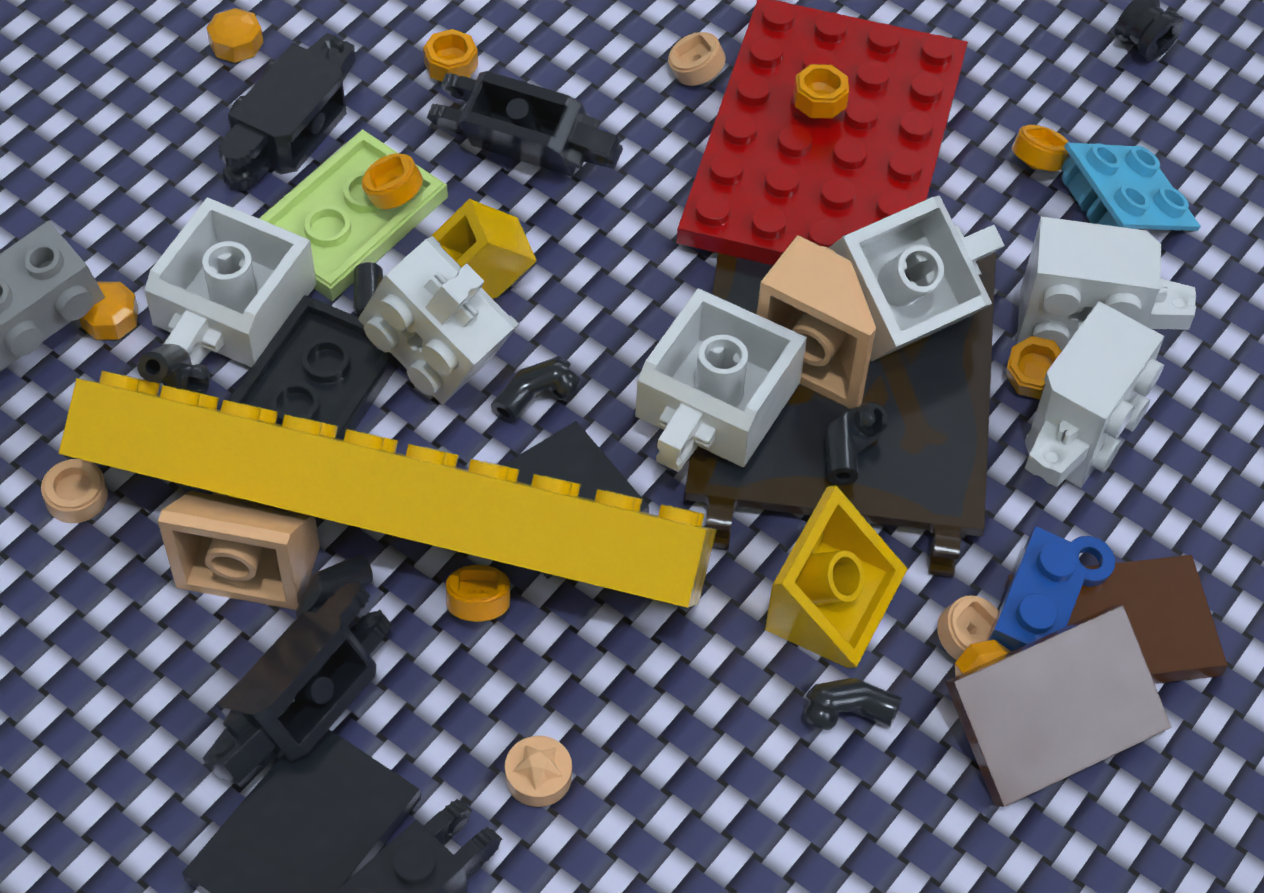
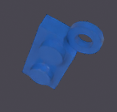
M1035 526L1028 537L988 641L996 640L1008 650L1014 651L1067 627L1082 585L1088 587L1098 586L1106 582L1113 572L1115 557L1107 543L1096 537L1080 536L1070 542ZM1090 553L1098 560L1099 568L1091 570L1084 567L1079 561V554Z

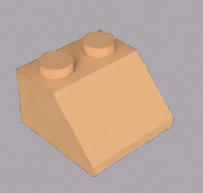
M797 235L761 281L757 315L807 337L800 380L801 385L849 409L860 407L876 331L875 323L852 262L838 255L830 248L819 246Z
M189 491L162 509L158 519V525L176 588L292 610L297 609L309 583L320 548L314 516L261 503L244 501L240 498L220 493H213L211 495Z

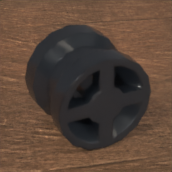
M1133 0L1120 15L1115 25L1114 34L1124 43L1133 42L1137 45L1138 53L1145 60L1154 61L1166 53L1174 44L1182 31L1184 20L1175 11H1164L1160 8L1159 0Z

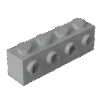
M49 220L0 253V371L20 357L34 352L44 340L71 321L82 318L96 303L105 298L86 263Z

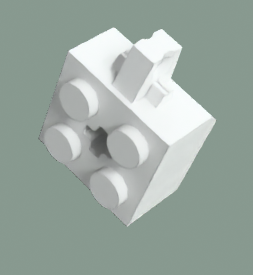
M935 196L845 235L829 247L838 255L852 262L875 323L876 331L870 357L871 362L966 319L992 304L979 277L982 273L976 261L993 254L996 250L1005 246L995 225L964 237L959 226H954L941 197Z
M207 197L152 267L144 289L152 324L171 333L164 344H176L184 348L191 358L192 365L200 364L207 354L213 351L252 367L304 295L308 296L316 286L311 242L307 238Z
M1041 216L1020 289L1017 344L1031 336L1055 341L1062 351L1098 301L1150 329L1189 330L1196 310L1195 287L1160 278L1161 244L1146 230Z
M433 236L425 239L384 276L358 318L364 325V330L369 340L378 349L390 352L407 369L408 377L414 386L426 395H433L442 405L493 358L519 326V323L512 316H509L481 288L485 281L467 263L461 267Z
M698 288L646 359L637 380L635 416L664 430L658 439L657 448L659 453L656 455V462L679 472L699 446L744 467L800 384L807 337Z
M1098 301L1046 372L1044 378L1045 386L1031 430L1025 439V445L1029 454L1025 469L1033 475L1042 477L1047 483L1056 487L1064 480H1067L1081 488L1094 469L1104 473L1121 446L1122 441L1118 439L1124 428L1133 431L1149 406L1150 399L1146 398V396L1154 387L1164 367V364L1158 362L1156 358L1165 336Z

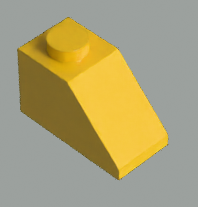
M468 199L431 235L461 267L467 263L485 281L481 288L492 299L499 297L537 261L517 217L472 199Z

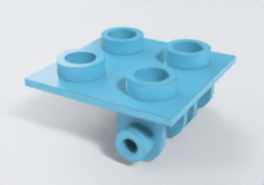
M1067 142L1064 147L1071 157L1062 166V181L1068 187L1080 208L1087 212L1086 216L1091 223L1138 230L1198 231L1201 228L1188 209L1187 199L1182 193L1173 188L1159 168L1160 162L1157 157L1145 147L1104 145L1100 143Z

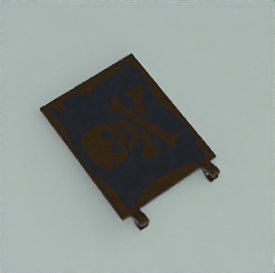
M996 252L976 261L982 273L979 277L992 302L991 305L966 319L871 362L870 360L861 405L866 402H875L881 405L887 413L888 426L880 433L879 438L874 443L857 454L859 475L854 483L838 486L829 482L827 478L825 433L828 426L850 409L801 384L798 385L744 467L699 446L689 460L684 500L705 502L708 505L706 527L716 529L713 547L729 549L732 517L736 507L812 515L826 488L837 486L869 523L929 530L932 539L928 574L954 577L955 559H959L961 534L983 536L985 526ZM718 253L712 295L757 315L760 283L773 265Z

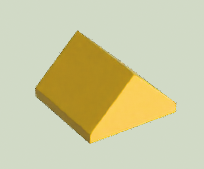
M829 486L824 491L772 584L765 630L846 668H856L908 569L837 486Z

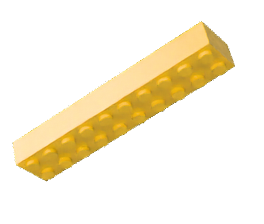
M101 371L99 382L76 378L58 454L686 608L697 605L700 602L716 534V529L702 526L705 515L703 513L662 504L659 515L641 512L640 508L643 499L597 489L595 500L578 496L581 486L578 483L534 474L532 484L529 485L517 482L519 469L471 459L469 469L466 470L456 467L459 456L457 454L408 444L406 455L396 453L398 440L346 429L344 440L335 438L338 429L336 425L284 414L282 425L276 424L277 411L223 400L221 410H217L218 397L162 385L160 396H158L160 383L149 382L131 376Z

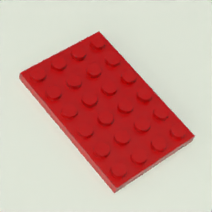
M757 0L679 222L676 243L774 266L797 235L819 246L829 248L845 235L927 200L968 42L783 1ZM809 65H832L848 76L849 96L847 108L834 118H810L795 107V78L798 73Z

